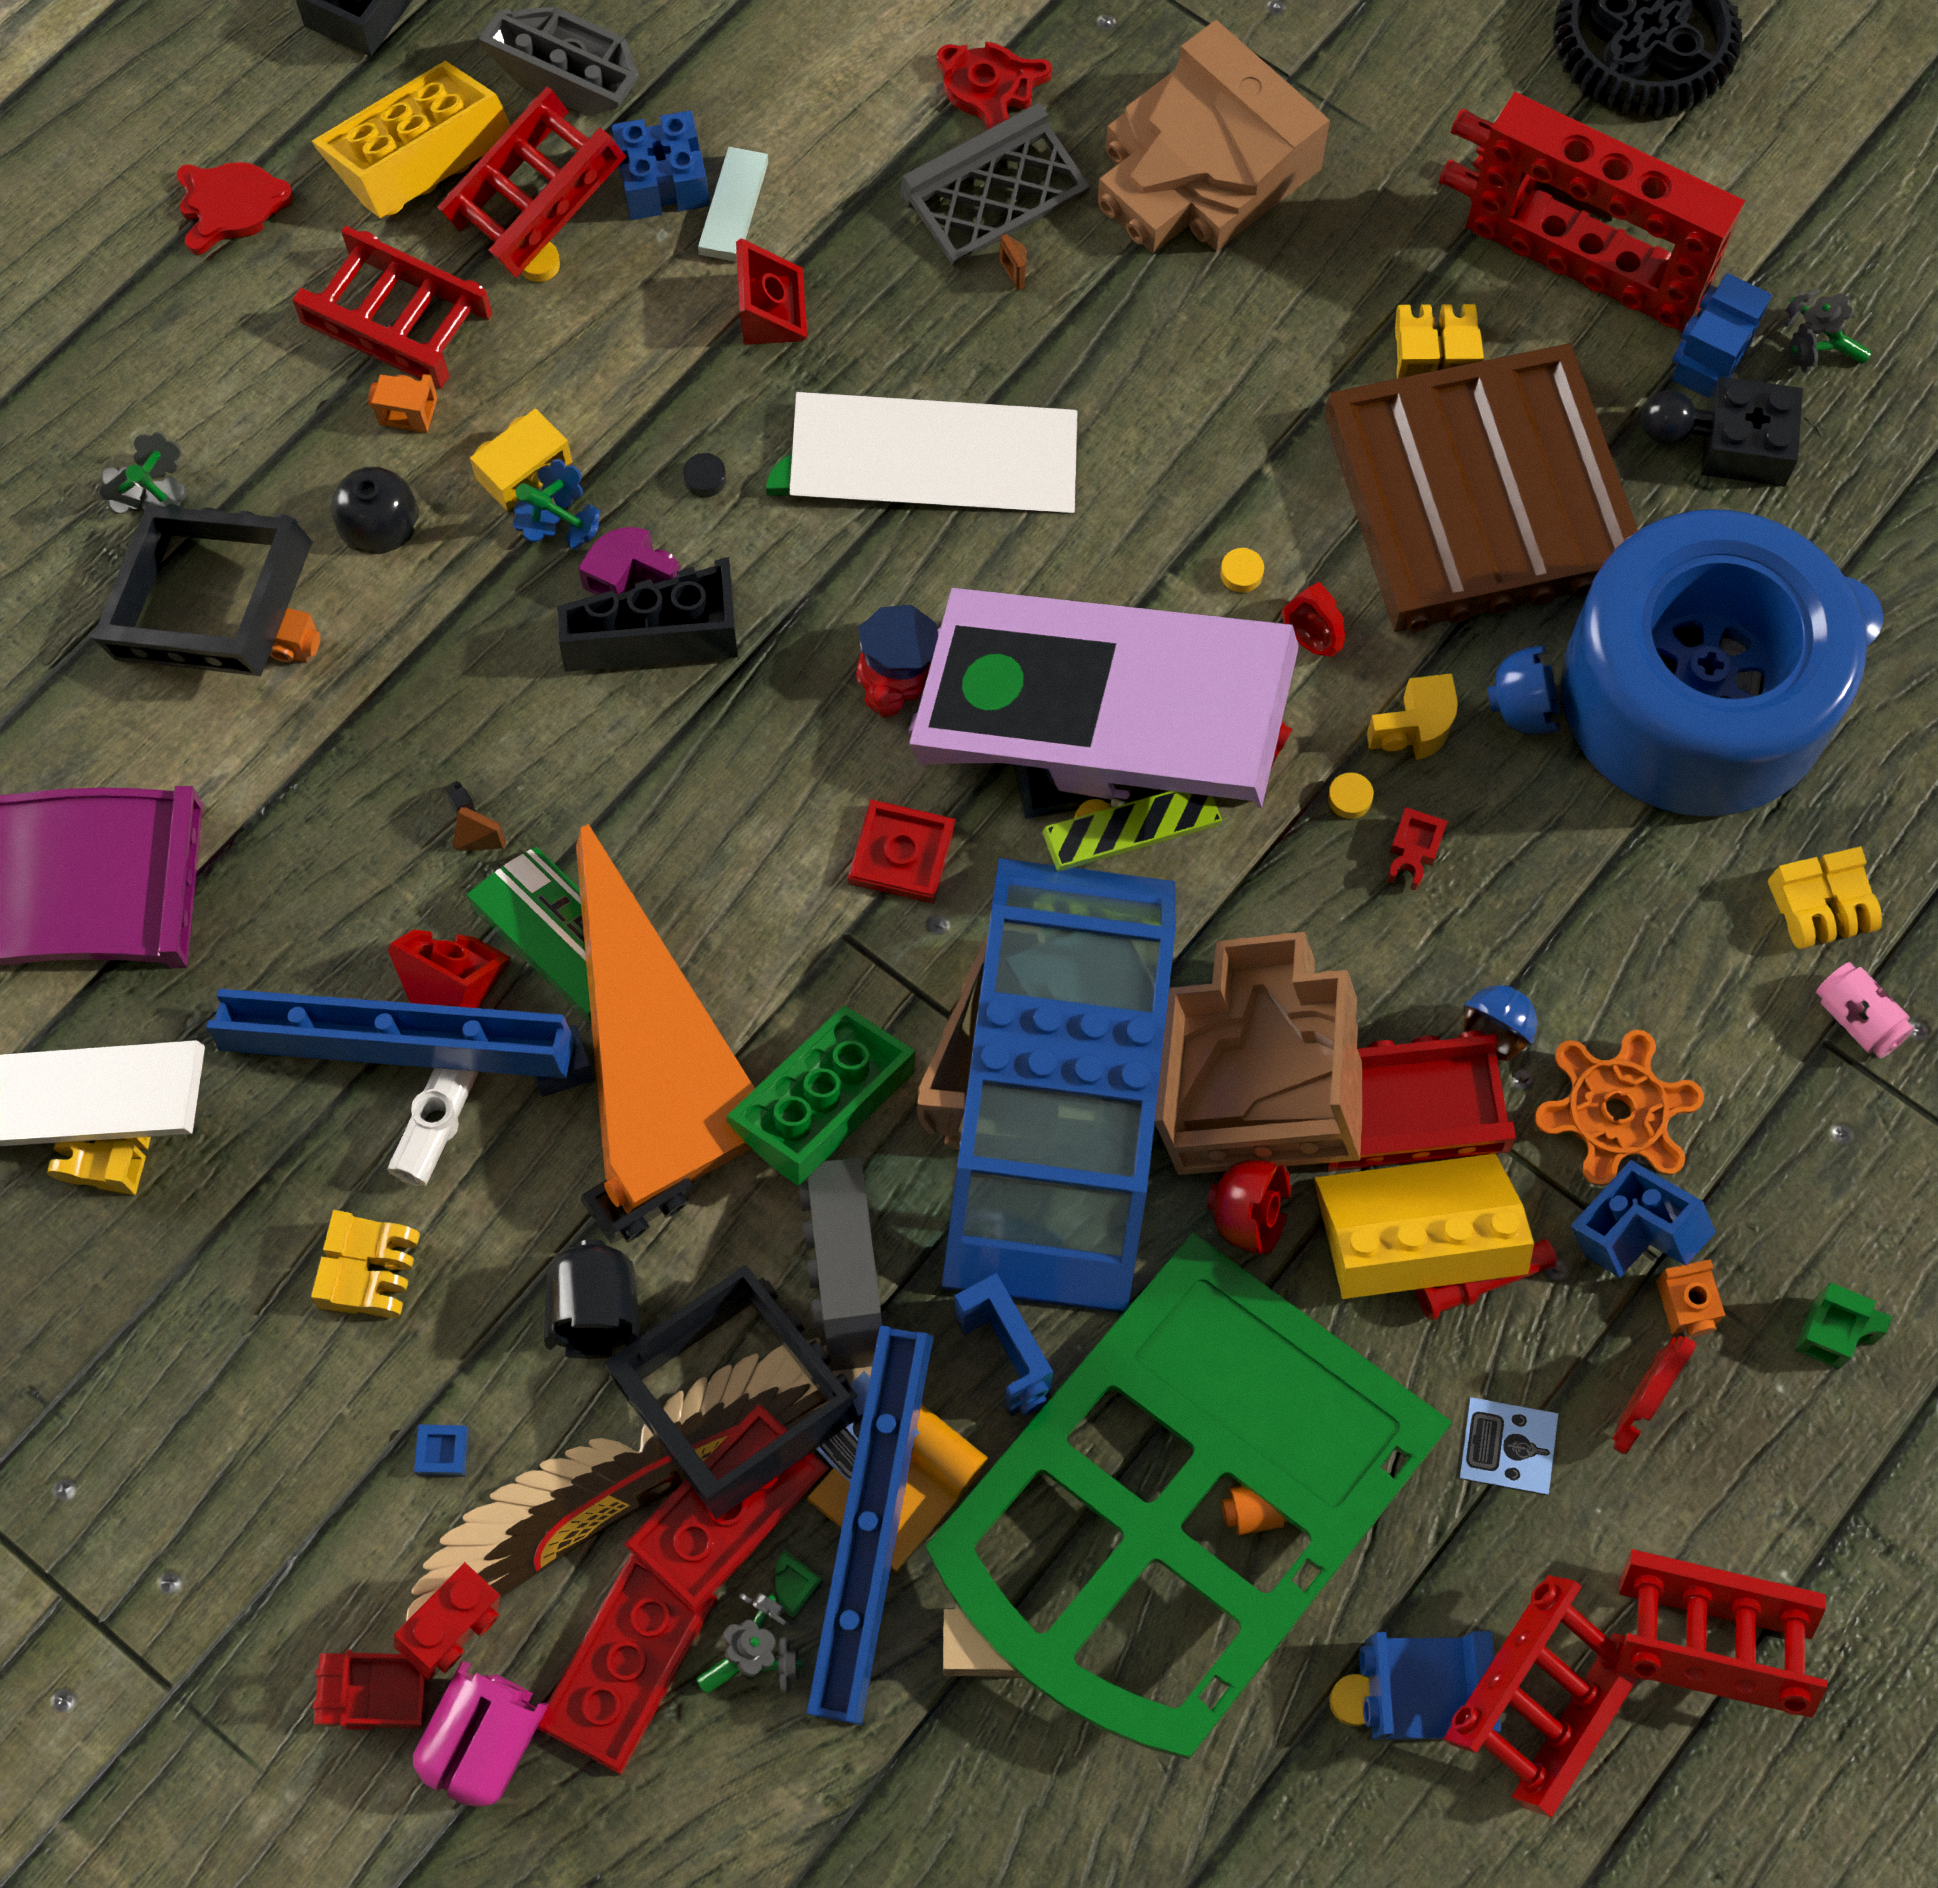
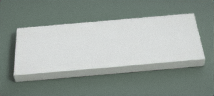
M196 1040L0 1055V1146L192 1134L205 1046Z

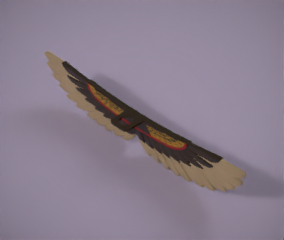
M815 1338L807 1341L808 1343H811L813 1340H816L820 1345H822L820 1338ZM826 1344V1345L822 1346V1348L824 1349V1351H825L826 1354L828 1355L827 1344ZM783 1345L774 1349L760 1362H758L759 1355L755 1353L739 1361L733 1370L731 1365L724 1366L713 1374L709 1383L706 1377H701L688 1390L685 1399L683 1391L679 1390L667 1400L663 1409L702 1461L724 1441L758 1404L766 1409L787 1430H790L828 1403ZM872 1366L831 1372L835 1377L843 1373L850 1385L863 1371L870 1377ZM645 1424L642 1429L639 1451H635L621 1442L597 1438L589 1441V1445L592 1448L579 1446L566 1450L565 1455L571 1460L558 1458L543 1461L540 1464L543 1471L532 1470L525 1472L515 1478L517 1484L512 1483L500 1487L490 1494V1498L497 1502L477 1507L464 1514L462 1518L466 1523L450 1530L440 1538V1543L447 1547L436 1552L423 1564V1568L430 1572L420 1578L412 1588V1594L420 1597L414 1600L408 1608L406 1621L464 1562L501 1595V1599L581 1544L632 1513L676 1491L686 1480Z

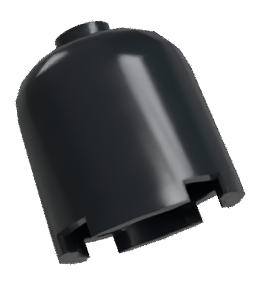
M596 1239L583 1240L577 1246L558 1254L549 1266L546 1277L544 1343L546 1348L552 1350L558 1345L565 1347L566 1357L598 1359L609 1358L612 1356V1348L623 1345L627 1347L639 1338L637 1278L633 1262L620 1250L606 1246L605 1242Z

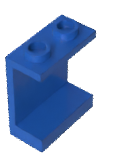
M1473 1631L1462 1638H1387L1386 1632H1376L1367 1638L1365 1646L1360 1648L1359 1666L1362 1676L1369 1678L1370 1696H1366L1363 1701V1718L1366 1727H1371L1372 1740L1443 1739L1452 1726L1454 1714L1460 1707L1466 1704L1494 1660L1492 1631ZM1500 1717L1492 1728L1497 1733L1501 1732Z

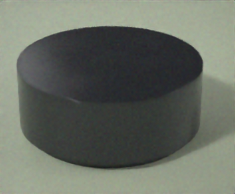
M700 453L692 456L684 465V482L692 494L699 497H711L718 494L726 484V471L724 463L719 457L710 453Z

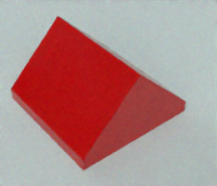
M740 238L736 241L743 344L801 342L807 339L803 268Z

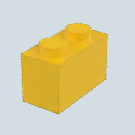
M536 408L527 415L514 419L507 430L494 440L481 444L474 455L470 457L476 480L507 512L520 501L516 497V489L520 484L525 483L536 489L543 485L538 478V471L541 467L550 465L555 459L562 460L565 466L573 462L568 440Z

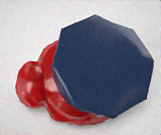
M912 605L880 607L869 619L858 626L861 655L856 669L857 682L866 691L864 699L866 705L882 718L898 714L905 701L918 699L925 688L937 644V623Z

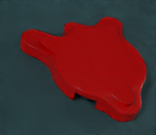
M985 42V48L969 50L968 44L961 46L946 44L936 54V64L943 74L944 89L948 99L963 112L979 117L984 122L987 130L1009 119L1007 108L1011 106L1019 109L1029 108L1032 103V89L1037 85L1048 82L1052 77V65L1048 60L1021 58L1009 49L992 42Z
M227 163L210 169L186 164L181 166L176 173L179 184L187 191L180 204V211L186 219H199L185 237L188 250L195 255L204 254L221 240L255 235L264 229L262 223L272 213L276 216L281 209L289 206L293 200V192L288 182L273 177L261 167L251 163Z
M1679 1335L1678 1338L1673 1336L1664 1350L1660 1349L1618 1421L1617 1429L1611 1438L1614 1440V1450L1622 1455L1628 1453L1641 1434V1431L1632 1426V1423L1635 1419L1640 1421L1642 1418L1647 1421L1652 1419L1675 1379L1693 1354L1697 1346L1694 1340L1687 1336L1682 1337Z

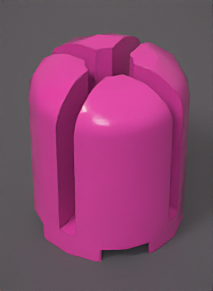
M462 1660L413 1753V1768L424 1784L435 1791H440L441 1788L448 1790V1798L468 1806L493 1805L502 1797L549 1704L538 1703L537 1707L529 1703L533 1695L532 1692L497 1674H494V1676L487 1674L486 1677L475 1673V1675L470 1674L468 1670L472 1663Z

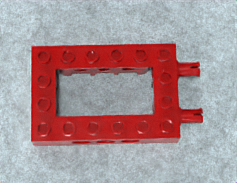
M1515 91L1495 123L1482 119L1464 108L1459 111L1450 133L1484 148L1483 153L1485 154L1481 170L1478 173L1449 159L1440 175L1438 183L1471 198L1470 202L1472 204L1466 228L1474 231L1482 238L1491 239L1510 248L1519 256L1528 257L1547 266L1554 273L1564 274L1584 284L1592 291L1601 292L1620 301L1629 309L1638 310L1649 315L1666 327L1684 331L1692 315L1696 316L1699 312L1700 303L1710 285L1713 284L1746 200ZM1532 177L1538 182L1547 183L1570 194L1578 201L1587 202L1608 212L1616 219L1625 220L1646 230L1656 238H1662L1675 244L1672 254L1657 245L1653 247L1626 234L1627 231L1624 229H1616L1590 217V213L1584 210L1580 212L1553 199V196L1546 192L1533 190L1527 195L1525 194V189Z

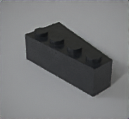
M729 557L715 560V566L696 572L694 567L677 571V577L653 584L651 579L636 583L634 589L620 594L608 591L557 606L559 645L565 672L738 657Z

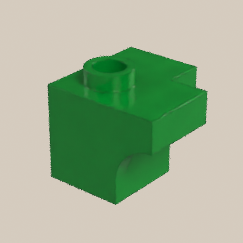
M1830 1282L1812 1300L1794 1351L1840 1369L1852 1358L1857 1344L1868 1343L1874 1345L1887 1333L1892 1316L1875 1310V1300Z

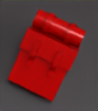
M346 1650V1653L319 1654L318 1668L315 1669V1677L317 1678L316 1700L313 1701L312 1710L315 1711V1726L335 1727L340 1725L341 1730L371 1731L372 1728L421 1729L425 1676L401 1654L352 1653V1650Z

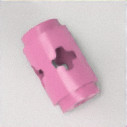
M1851 962L1845 963L1834 971L1816 991L1822 998L1821 1005L1868 1054L1874 1052L1880 1059L1895 1050L1915 1029L1908 1022L1910 1016L1883 991L1879 984L1862 967L1856 969ZM1864 1000L1870 1006L1865 1012L1868 1017L1866 1020L1862 1019L1859 1015L1865 1009L1861 1003Z

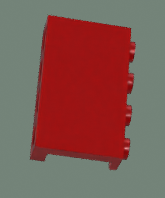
M1468 1031L1461 1033L1457 1038L1439 1040L1438 1036L1428 1035L1418 1037L1412 1043L1394 1045L1393 1041L1381 1040L1368 1044L1367 1048L1358 1049L1362 1061L1360 1160L1326 1163L1327 1172L1495 1153H1510L1516 1140L1513 1121H1508L1496 1055L1499 1045L1497 1034L1485 1035L1483 1031Z

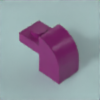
M625 527L612 530L601 536L590 548L578 570L583 589L598 595L608 591H613L615 594L630 591L637 579L640 581L651 579L654 584L677 577V571H680L679 562L670 553L661 549L653 550L648 530Z

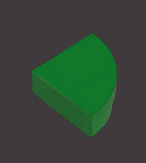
M792 454L779 461L771 470L766 484L767 496L790 495Z
M783 1551L775 1567V1592L784 1612L794 1621L823 1583V1579L786 1551Z

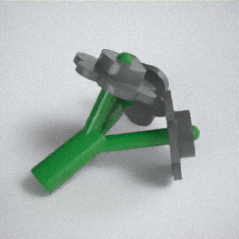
M1816 288L1808 295L1802 291L1799 295L1790 299V304L1785 310L1790 315L1784 322V325L1786 327L1791 326L1801 315H1804L1806 323L1799 325L1798 332L1793 334L1790 342L1791 358L1797 366L1801 367L1802 372H1809L1811 367L1817 365L1818 351L1836 349L1860 364H1864L1869 359L1871 350L1842 332L1845 320L1851 318L1854 313L1852 307L1849 306L1850 300L1846 294H1836L1833 297L1823 296L1811 308H1809L1821 292L1819 288ZM1823 332L1829 337V341L1817 342L1815 334Z
M154 432L152 436L140 434L135 438L134 447L137 452L134 454V460L137 464L142 465V467L130 465L119 470L110 467L101 473L100 478L103 485L98 490L99 496L104 500H108L109 509L116 514H122L128 508L130 510L140 508V497L145 492L147 498L142 502L144 510L147 505L166 507L168 504L180 506V502L187 494L186 487L181 483H177L174 477H167L163 482L151 481V477H161L165 471L168 473L175 472L178 468L176 460L181 455L180 446L174 441H167L166 436L162 432Z
M759 1592L756 1598L752 1600L741 1593L739 1598L759 1611L753 1620H746L741 1626L733 1624L725 1629L723 1639L728 1646L725 1650L726 1658L698 1676V1684L704 1692L710 1693L739 1672L747 1676H754L759 1671H779L781 1693H787L791 1689V1680L799 1679L800 1668L802 1667L799 1652L797 1649L790 1650V1640L786 1637H781L779 1642L780 1656L778 1660H774V1656L770 1651L775 1646V1638L770 1631L760 1629L767 1616L787 1627L789 1623L779 1617L783 1607L776 1603V1597L773 1595L766 1597Z

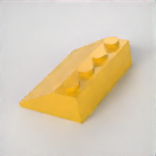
M445 60L312 140V143L359 201L381 219L384 216L396 214L403 208L405 203L416 196L432 192L439 182L449 176L466 171L472 162L490 150L511 125L496 93Z
M1496 1153L1314 1178L1342 1299L1527 1275L1529 1273L1534 1241L1523 1204Z

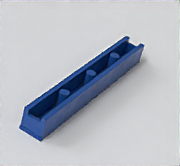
M218 989L216 997L220 1004L215 1019L208 1020L206 1026L219 1051L554 1078L567 1077L576 1042V1037L572 1035L564 1015L231 989Z
M881 1325L879 1328L807 1714H812L813 1716L862 1725L933 1342V1336L927 1333L903 1331Z

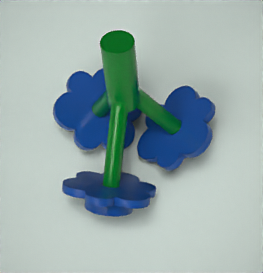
M555 459L550 465H545L538 471V478L544 485L542 491L525 483L517 487L516 497L520 501L514 507L516 517L513 519V527L517 531H523V536L527 541L539 542L544 535L547 537L554 536L557 532L556 524L560 519L570 524V531L566 535V541L575 550L595 536L599 527L600 510L587 504L582 512H578L575 515L562 509L569 507L573 500L581 497L583 493L579 485L581 473L575 466H565L562 460ZM552 498L554 499L557 505L551 502Z

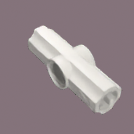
M434 1068L424 1091L418 1094L412 1102V1117L387 1168L391 1175L410 1185L426 1187L446 1142L453 1138L458 1130V1116L479 1071ZM433 1111L445 1112L444 1117L438 1122L431 1123L425 1121L427 1115Z

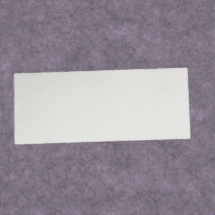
M797 392L790 495L1074 513L1077 410Z

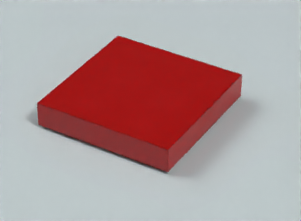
M870 799L848 875V884L934 904L955 830L956 819Z

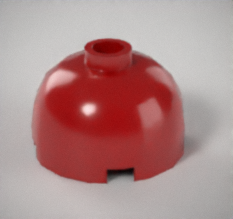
M1249 1159L1232 1166L1223 1174L1219 1183H1214L1211 1186L1207 1201L1208 1209L1213 1211V1221L1220 1236L1230 1245L1259 1254L1273 1251L1280 1239L1287 1218V1214L1279 1213L1281 1198L1290 1199L1291 1186L1287 1166L1281 1165V1167H1278V1165H1274L1271 1161Z

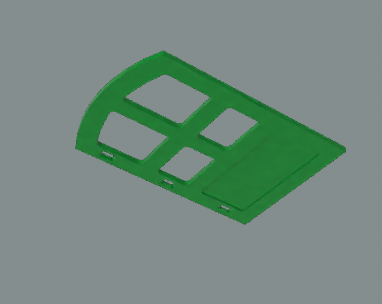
M1193 1232L1071 1376L1058 1387L1048 1403L926 1544V1551L945 1588L969 1623L997 1655L1029 1684L1067 1711L1108 1733L1142 1747L1189 1760L1448 1431L1452 1421ZM1109 1390L1118 1391L1188 1444L1194 1451L1191 1458L1154 1502L1147 1503L1142 1501L1072 1447L1067 1441L1068 1436ZM1396 1449L1405 1457H1409V1459L1397 1475L1392 1478L1381 1467ZM1038 1474L1049 1476L1123 1535L1122 1542L1045 1633L1036 1632L1012 1606L996 1585L975 1551L976 1545ZM1221 1477H1231L1244 1488L1258 1495L1274 1508L1278 1514L1300 1529L1310 1539V1544L1276 1587L1269 1593L1259 1591L1185 1534L1181 1528L1185 1520ZM1308 1562L1321 1571L1303 1592L1292 1580L1305 1563ZM1152 1563L1162 1564L1240 1626L1238 1635L1184 1703L1177 1708L1135 1695L1109 1683L1078 1666L1074 1660V1657ZM1216 1678L1229 1688L1212 1710H1210L1208 1705L1201 1701L1199 1697Z

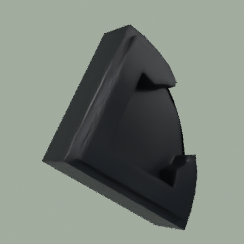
M455 781L443 787L444 793L457 816L461 807H466L476 812L473 801L467 790L462 787L461 782Z

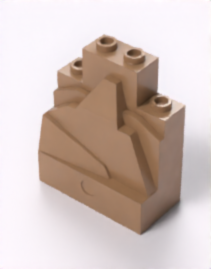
M1215 20L1181 46L1179 63L1174 71L1126 107V112L1107 126L1106 151L1116 166L1099 178V207L1107 217L1115 218L1126 228L1127 233L1134 242L1143 244L1152 253H1155L1188 226L1199 241L1208 243L1217 252L1321 170L1330 119L1219 21Z
M1305 932L1216 941L1212 984H1193L1169 988L1155 1124L1178 1175L1227 1171L1235 1164L1249 1159L1271 1161L1274 1165H1278V1167H1281V1165L1295 1166L1360 1160L1362 1061L1357 1049V996L1348 970L1314 973L1315 959Z

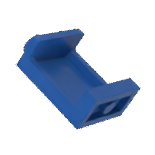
M995 1273L956 1294L955 1320L963 1335L989 1322L1021 1378L1006 1387L1005 1408L1011 1416L1021 1411L1023 1416L1043 1407L1048 1402L1046 1396L1051 1394L1053 1370L998 1274Z

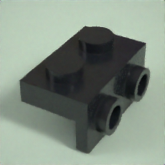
M685 1178L629 1214L626 1213L622 1205L619 1207L615 1206L609 1198L604 1186V1182L607 1179L582 1194L581 1201L611 1245L622 1238L628 1243L645 1233L650 1228L648 1222L663 1213L665 1218H669L682 1210L689 1203L686 1198L689 1197L693 1183L689 1178Z

